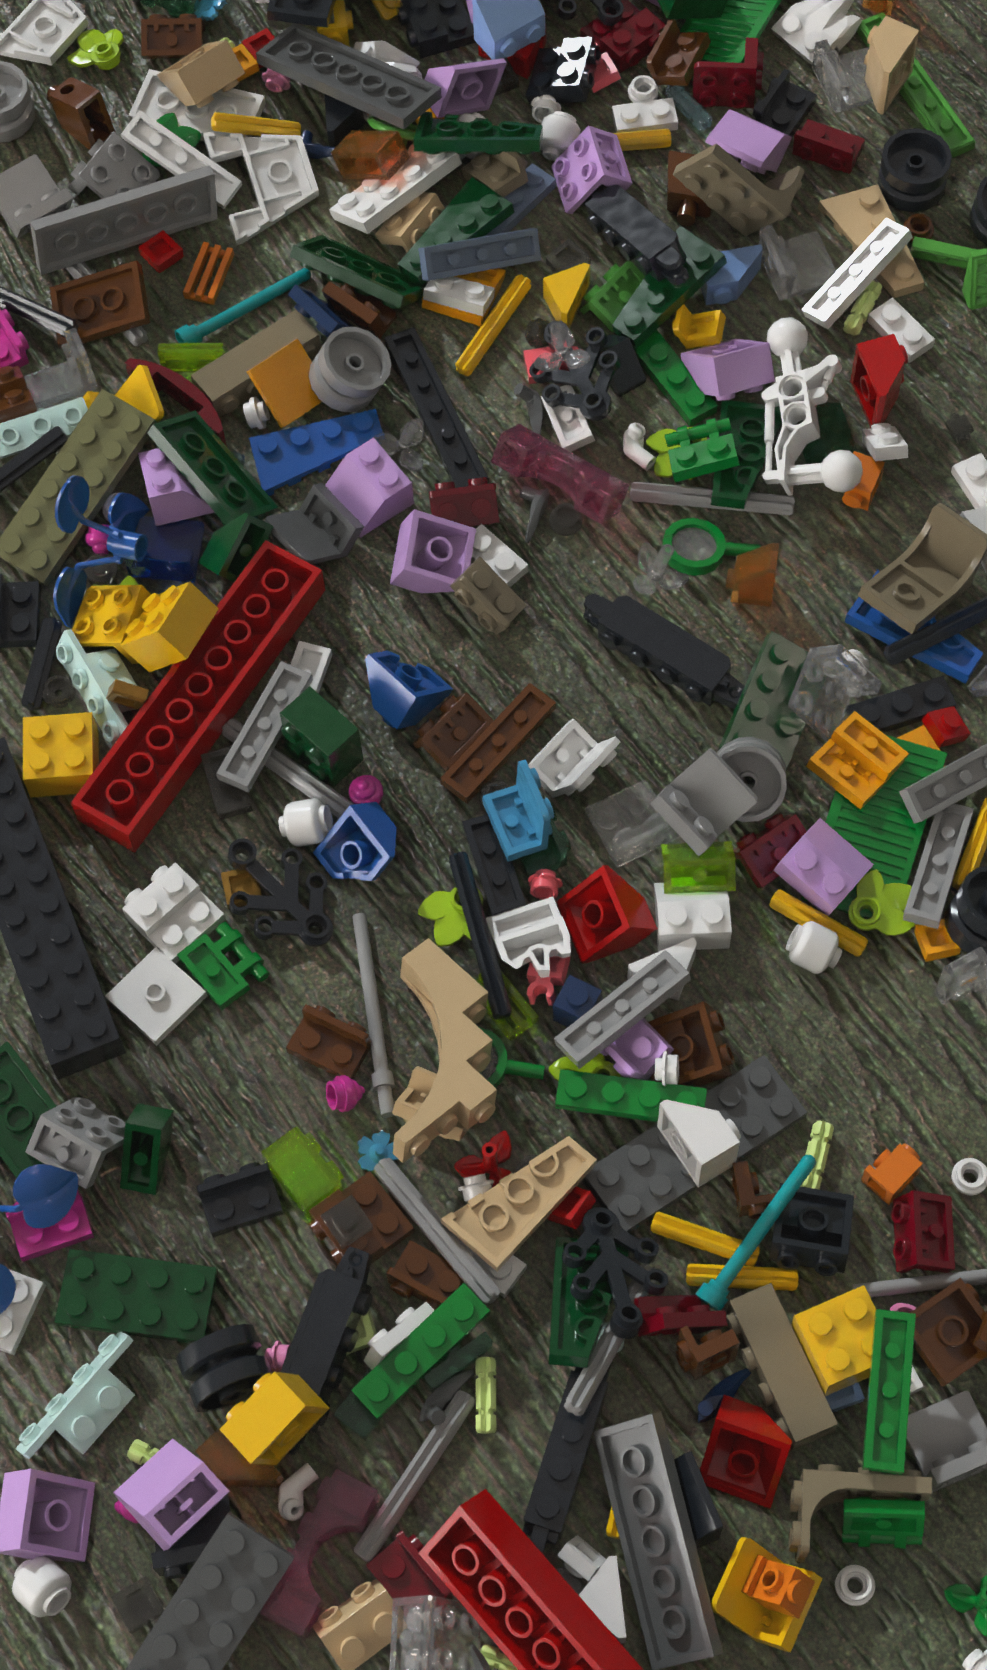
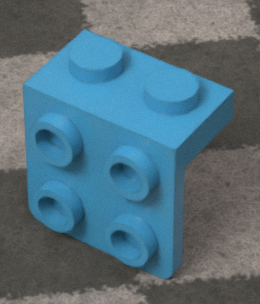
M525 759L518 761L516 785L483 795L482 799L507 862L547 849L548 838L552 834L550 824L551 819L554 818L552 805L548 798H542L539 788H541L539 775L535 768H529Z

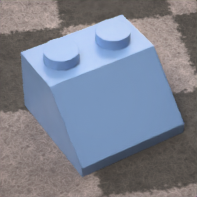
M472 0L474 40L492 60L510 57L516 51L530 43L537 42L545 35V12L539 0Z

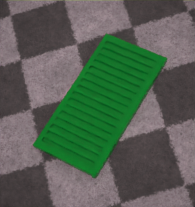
M728 0L720 18L687 19L680 32L708 33L711 43L701 61L744 63L746 37L760 38L782 0Z
M888 736L909 753L906 760L861 810L838 791H835L825 823L874 864L868 872L877 869L884 880V885L890 883L907 884L927 819L914 823L899 791L943 768L947 753ZM857 884L835 910L848 913L851 902L857 898ZM801 896V899L803 901H808L803 896ZM862 909L859 912L860 916L864 919H869L873 916L872 912L868 909Z

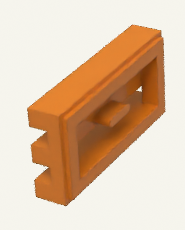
M203 242L183 290L185 299L215 305L234 257L233 248L227 247L226 250H222L221 245L215 244L213 248L210 247L208 242ZM208 256H210L209 261H208V263H207V266H206V268H205V271H204V273H203V276H202V278H201V281H200V283H199V286H198V288H197V291H196V293H194L195 288H196V286H197V284H198V281H199V279H200V276H201V274H202V271H203V269H204V266H205V264H206V261H207V259H208ZM222 258L208 296L204 295L217 260Z

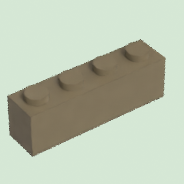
M294 310L191 375L192 383L208 398L218 416L221 417L224 414L233 412L240 404L251 397L260 395L246 371L297 338L311 361H313L321 349L319 333L301 313Z
M769 1283L729 1300L728 1314H726L729 1330L733 1329L736 1335L739 1334L745 1347L741 1349L743 1360L749 1371H756L761 1382L757 1385L760 1397L766 1407L772 1405L778 1418L774 1422L792 1440V1450L835 1432L838 1425L837 1420L772 1284Z

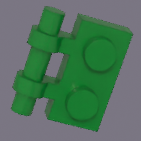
M716 418L706 420V424L688 429L687 426L678 427L676 432L665 434L667 447L679 444L681 446L668 450L675 482L740 465L733 434L720 436V433L732 431L729 418L717 421ZM706 437L710 438L708 440L691 444V441Z
M222 922L217 926L216 932L221 938L215 943L205 933L177 954L181 963L221 1011L250 990L249 984L244 979L246 975L252 974L258 982H263L270 975L263 966L264 960L257 952L252 953L244 943V936L238 929L233 930L227 922ZM233 951L241 961L233 966L225 957L227 952Z
M869 1497L844 1498L842 1543H858V1547L869 1548L870 1544H893L894 1548L906 1549V1545H922L925 1501H913L908 1498H898L895 1500H877Z

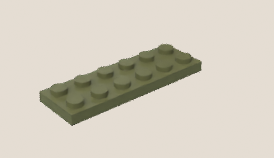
M102 389L0 537V559L48 587L88 528V526L78 522L75 531L70 534L63 532L58 527L55 519V504L62 486L73 475L82 476L87 481L90 490L89 503L82 515L86 519L93 521L150 436L147 432L153 424L157 423L156 420Z

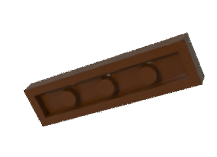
M529 683L440 778L441 785L468 804L556 709V702Z

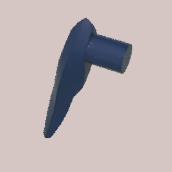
M308 130L301 132L308 158L323 159L344 153V150L340 148L323 146L319 143L312 144L313 134Z
M747 1368L728 1376L708 1392L698 1405V1424L717 1416L724 1395L734 1398L739 1386L751 1374Z

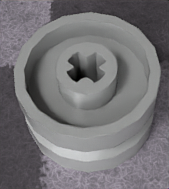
M0 61V142H10L23 136L31 128L35 120V106L30 95L27 78L23 71L12 63Z
M342 327L332 332L310 364L309 380L312 390L319 400L338 411L357 412L367 407L390 375L391 360L388 350L379 338L361 328Z
M756 737L736 738L724 744L717 754L743 782V777H752V783L746 785L758 797V802L737 820L752 822L772 815L782 804L787 790L786 766L779 751L769 742Z

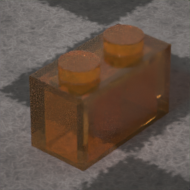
M351 131L331 152L343 179L390 180L410 158L398 131Z

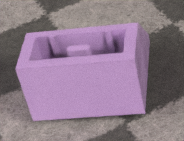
M729 109L708 135L705 142L712 146L717 143L736 161L739 158L742 159L740 164L744 168L765 175L766 170L777 172L792 137Z
M172 1438L115 1490L113 1494L165 1551L169 1550L230 1491L202 1460Z

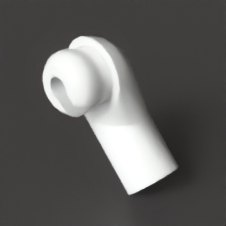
M636 422L631 423L623 435V451L627 457L648 471L654 465L656 457L644 449L643 436L646 433L644 426Z

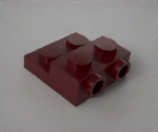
M629 0L621 1L624 9L622 18L617 24L606 26L597 17L580 29V37H593L600 47L601 54L607 52L619 73L637 65L643 57L652 51L666 25L648 8L640 11Z

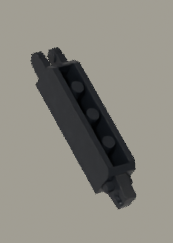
M612 185L604 190L597 188L583 202L590 215L587 218V222L596 234L601 232L611 247L617 246L626 260L629 262L634 260L639 270L645 276L650 274L658 282L667 279L674 285L685 283L687 278H689L688 271L683 266L687 256L680 245L677 233L619 185Z
M596 593L585 596V613H583V618H585L587 623H591V626L598 629V638L604 646L611 650L617 649L627 655L629 660L638 667L645 666L656 673L657 677L664 683L676 685L684 690L686 695L693 701H702L708 706H711L716 701L732 709L736 708L745 686L730 674L731 663L728 656L627 595L617 597L614 602L609 601L603 596L600 597V594L597 595Z
M350 1246L347 1248L335 1271L327 1269L318 1274L280 1371L282 1373L299 1375L329 1408L328 1400L332 1390L339 1387L344 1376L342 1364L345 1356L356 1345L359 1334L356 1328L361 1315L365 1316L369 1311L373 1297L370 1294L372 1287L367 1284L373 1256L363 1250ZM330 1409L315 1423L310 1431L316 1433L318 1426L324 1425ZM307 1433L286 1455L299 1453L300 1445L304 1443Z
M613 1361L584 1414L581 1416H575L564 1407L566 1399L583 1368L576 1367L575 1371L571 1370L523 1519V1532L530 1537V1540L542 1554H544L547 1543L556 1545L558 1539H561L592 1444L593 1431H596L608 1391L607 1380Z

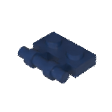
M295 284L288 293L296 302L294 308L306 318H314L318 322L315 327L326 337H329L332 332L342 327H353L346 319L337 316L332 306L326 301L319 299L310 290Z

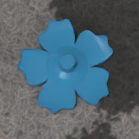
M201 0L195 8V15L198 18H202V20L213 21L219 15L217 10L222 9L223 5L227 4L226 0Z
M381 1130L379 1133H374L371 1139L363 1136L357 1142L359 1147L358 1153L364 1155L357 1162L361 1170L372 1172L374 1167L383 1158H391L393 1161L399 1160L393 1155L394 1142L388 1144L390 1140L389 1133Z

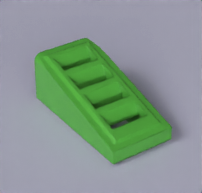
M987 248L970 252L962 293L968 308L971 310L987 307V264H984L987 263Z

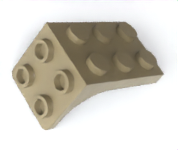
M716 143L678 164L673 176L702 199L708 207L729 222L733 228L747 236L757 230L762 231L768 225L776 221H782L789 215L792 209V200L802 186L801 179L805 170L797 166L763 184Z
M938 503L932 508L924 527L908 549L862 585L858 596L894 621L899 627L913 634L970 587L987 552V534L946 505Z
M833 1464L818 1465V1470L803 1469L799 1480H794L793 1488H790L789 1510L790 1512H796V1521L793 1520L792 1528H789V1552H796V1563H804L810 1549L811 1518L823 1507L844 1503V1498L854 1499L857 1497H869L877 1500L908 1498L913 1501H925L926 1503L932 1494V1477H922L921 1471L905 1469L902 1475L882 1474V1472L862 1470V1467L858 1468V1472H843L841 1466Z

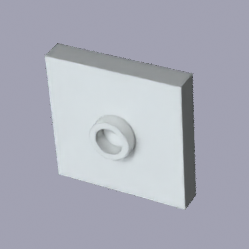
M155 947L105 995L107 1002L157 1046L208 995L200 985Z

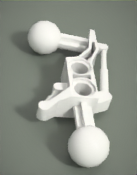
M792 317L781 318L772 324L767 333L770 351L781 358L783 375L775 377L776 383L762 392V398L765 402L764 443L766 444L765 472L762 477L767 484L781 483L788 496L793 495V485L824 483L832 491L841 493L853 490L861 481L863 468L860 459L850 451L837 450L831 452L823 459L822 463L795 465V461L805 446L821 438L816 405L827 402V388L832 383L835 374L841 372L842 365L836 355H828L818 365L802 370L800 354L807 347L808 332L806 327ZM780 406L782 428L774 448L777 470H772L775 407Z

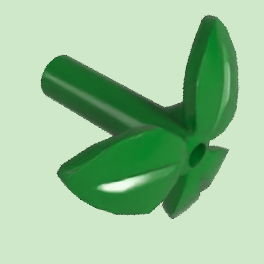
M987 1575L981 1579L978 1595L965 1583H956L948 1586L944 1590V1595L950 1606L961 1613L970 1611L973 1608L978 1609L974 1625L981 1634L987 1637Z

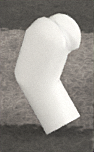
M308 1463L304 1464L287 1478L279 1487L278 1510L280 1515L286 1520L295 1521L303 1515V1491L319 1478Z

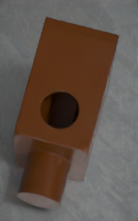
M73 77L68 78L59 86L53 85L49 88L46 97L53 106L60 126L89 150L99 138L104 142L113 131L115 132L102 94L98 89Z
M669 150L667 210L677 213L676 220L679 224L691 226L695 223L696 216L710 217L713 209L708 207L702 199L673 176L678 164L696 154Z

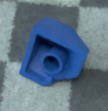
M388 650L368 654L365 662L373 708L382 716L383 721L393 728L401 729L416 725L448 697L453 690L449 684L427 666L417 663L414 667L407 663L398 662L400 655Z
M377 802L349 805L313 853L334 879L349 878L374 881L395 857L397 827Z

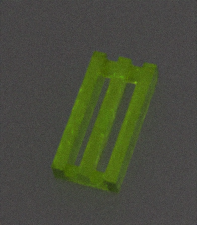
M158 343L160 364L175 372H196L225 354L223 343Z
M501 971L508 996L527 1019L524 1021L511 1005L512 1014L509 1017L517 1025L512 1029L504 1018L499 1020L493 1018L488 999L486 1013L509 1041H512L538 1022L539 1016ZM480 973L476 981L481 986H483L484 984Z

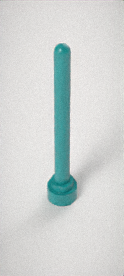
M302 268L198 326L186 324L176 329L174 333L177 342L185 353L193 351L199 347V343L203 341L202 338L291 290L295 284L300 285L311 278V271Z
M812 1155L802 1157L716 1279L711 1278L708 1283L703 1282L695 1293V1296L715 1311H721L728 1302L726 1297L730 1292L728 1287L815 1167L816 1160Z

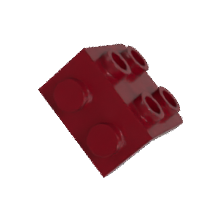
M746 37L744 63L698 61L694 64V105H701L703 107H734L737 109L754 108L755 90H761L764 58V51H758V38Z

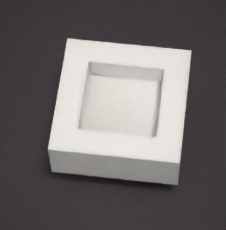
M578 1535L568 1541L557 1555L565 1562L564 1566L571 1574L578 1578H585L587 1581L592 1579L606 1560L605 1557Z

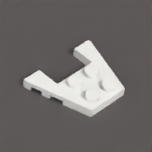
M33 0L3 33H0V55L53 65L88 27L87 17L71 0Z
M215 132L203 133L209 158L215 163L240 156L244 157L259 207L229 215V222L237 245L243 244L319 196V189L302 136L261 134V137H243L242 133H231L230 136H215Z

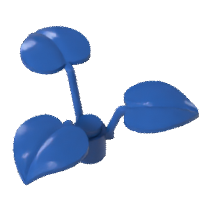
M78 475L70 476L58 494L55 504L56 523L60 530L70 534L75 531L78 522L108 534L107 550L112 552L113 557L80 562L74 568L65 567L58 576L53 592L54 605L62 622L69 628H72L86 589L87 574L83 570L84 568L110 563L122 564L124 558L142 561L148 550L147 536L135 533L140 520L150 510L147 505L132 494L118 493L109 507L108 520L111 524L109 528L88 520L82 514L87 509L90 490L87 481Z
M38 1164L30 1166L18 1175L13 1185V1196L19 1204L14 1206L0 1205V1212L17 1213L23 1210L24 1220L32 1228H46L55 1225L66 1216L75 1201L78 1191V1176L75 1172L52 1165ZM0 1264L1 1314L11 1304L16 1291V1283L12 1273L2 1264Z

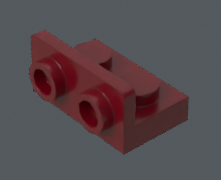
M807 119L802 130H797L794 136L792 154L804 160H811L828 166L833 170L851 174L864 148L865 139Z
M487 477L467 479L468 486L455 488L454 481L434 484L435 490L428 491L431 515L469 527L500 523L495 490L496 483H488Z
M781 812L775 814L763 823L766 827L756 835L753 831L744 835L735 842L738 847L729 853L733 859H740L757 888H763L779 877L773 871L774 868L807 832L796 814L784 816Z
M912 1190L893 1200L891 1217L894 1222L895 1243L893 1255L896 1261V1271L905 1273L915 1268L942 1273L954 1271L955 1252L951 1196Z
M695 1295L644 1296L634 1299V1305L640 1309L643 1316V1323L638 1333L639 1337L679 1335L680 1329L688 1326L692 1334H702L728 1326L725 1310L710 1311L709 1305H701V1300Z
M401 1530L395 1535L396 1540L366 1564V1567L383 1585L414 1627L418 1629L453 1598V1595L419 1555L424 1545L414 1534L407 1538Z

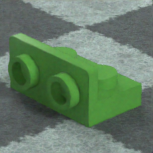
M628 260L620 267L615 263L602 276L606 282L601 287L595 284L584 295L583 299L586 303L579 310L583 315L591 310L611 332H614L612 324L645 277Z

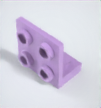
M589 125L551 166L564 210L569 214H573L601 184L607 187L619 185L625 191L633 184L617 135Z

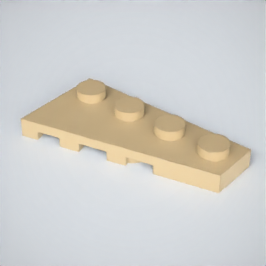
M878 184L820 200L818 205L819 211L832 220L834 223L833 227L840 236L844 235L852 244L854 252L886 218L896 222ZM907 244L876 277L893 298L921 291L925 283Z
M568 1136L529 1161L527 1166L501 1179L499 1184L470 1199L468 1204L454 1213L450 1212L442 1217L441 1224L498 1272L595 1167L597 1159Z

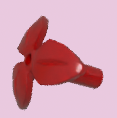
M503 1130L497 1133L488 1143L483 1145V1160L475 1155L465 1156L454 1164L455 1170L464 1178L487 1172L489 1173V1180H494V1183L491 1184L492 1188L499 1184L501 1179L512 1173L510 1170L498 1167V1164L507 1161L511 1156L512 1145L508 1132Z

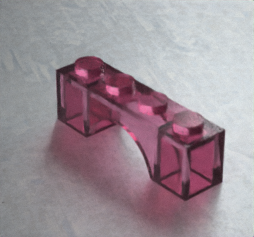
M521 424L500 434L491 459V463L516 477H533L557 485L572 497L575 510L600 524L619 514L630 486Z
M338 1469L335 1470L332 1478L326 1476L323 1479L316 1494V1498L320 1500L314 1512L308 1511L301 1520L297 1533L301 1536L295 1548H287V1551L293 1554L295 1558L260 1612L265 1620L304 1641L309 1636L313 1628L312 1626L324 1607V1603L314 1590L311 1580V1567L317 1551L327 1540L338 1534L348 1532L362 1533L380 1499L378 1490Z

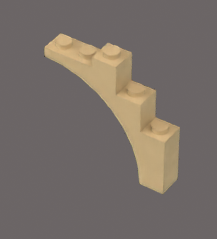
M429 938L402 957L400 978L418 997L431 1020L438 1043L439 1068L431 1090L415 1115L394 1134L393 1155L402 1163L413 1155L416 1157L421 1155L434 1138L439 1134L446 1135L456 1126L457 1122L468 1130L477 1122L484 1123L487 1121L496 1108L497 1089L480 1074L491 1061L493 1040L476 1025L487 1012L488 991Z

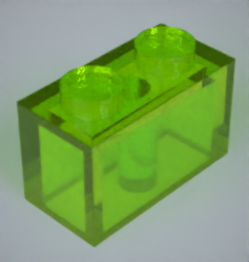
M732 841L713 842L700 856L687 843L661 844V878L664 894L736 891V866Z
M296 1126L261 1151L264 1163H268L270 1171L306 1218L309 1219V1210L337 1189L343 1191L340 1180L344 1176L332 1160L326 1163L318 1152L322 1148L310 1132L304 1135L299 1127Z

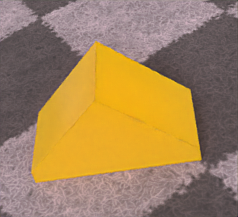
M582 263L543 278V298L555 320L564 322L568 328H570L590 285V264Z

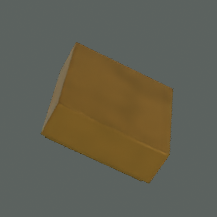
M115 679L108 689L106 699L137 710L146 701L149 690Z
M236 869L221 873L228 909H230V898L237 891H243L249 895L262 896L259 883L246 870ZM242 899L234 901L237 907L247 905Z

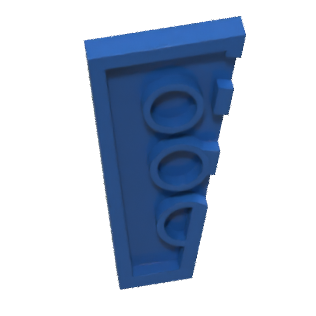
M372 409L250 437L249 441L260 485L268 496L274 494V490L286 484L290 487L301 482V477L316 470L320 473L331 468V463L344 458L346 454L373 437L379 444L384 443V436L377 411Z
M877 570V571L875 572V574L873 575V577H874L876 574H878L880 571ZM860 597L855 601L845 618V623L888 645L910 635L908 631L899 627L894 621ZM935 616L918 630L936 622ZM958 633L912 657L966 684L980 663L983 652Z

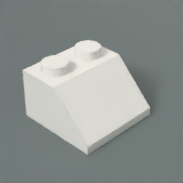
M725 880L654 883L658 951L693 937L697 942L696 950L730 947L732 929L730 903Z
M667 1099L660 1103L657 1127L698 1188L730 1169L732 1164L736 1163L741 1135L731 1119L725 1121L717 1110Z

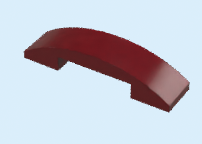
M132 358L125 362L128 377L138 365L147 366L157 393L162 390L190 412L196 410L226 445L222 423L215 408L193 383L175 371L153 362Z

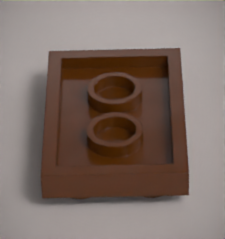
M137 260L49 287L53 310L75 319L79 326L78 331L71 338L56 332L58 346L63 350L151 323L142 265Z

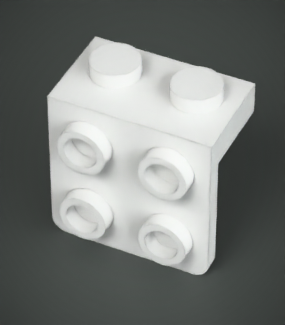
M572 719L532 759L528 766L530 769H536L541 786L552 798L563 794L569 796L576 789L579 792L584 790L594 780L595 777L592 773L599 765L601 767L606 766L617 755L614 749L619 745L620 741L615 736L597 743L575 719Z

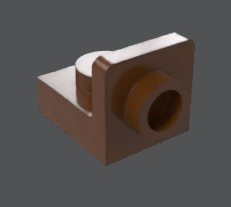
M748 1161L733 1163L730 1176L739 1217L749 1215L750 1219H759L777 1193L755 1196L760 1193L756 1172L749 1171Z

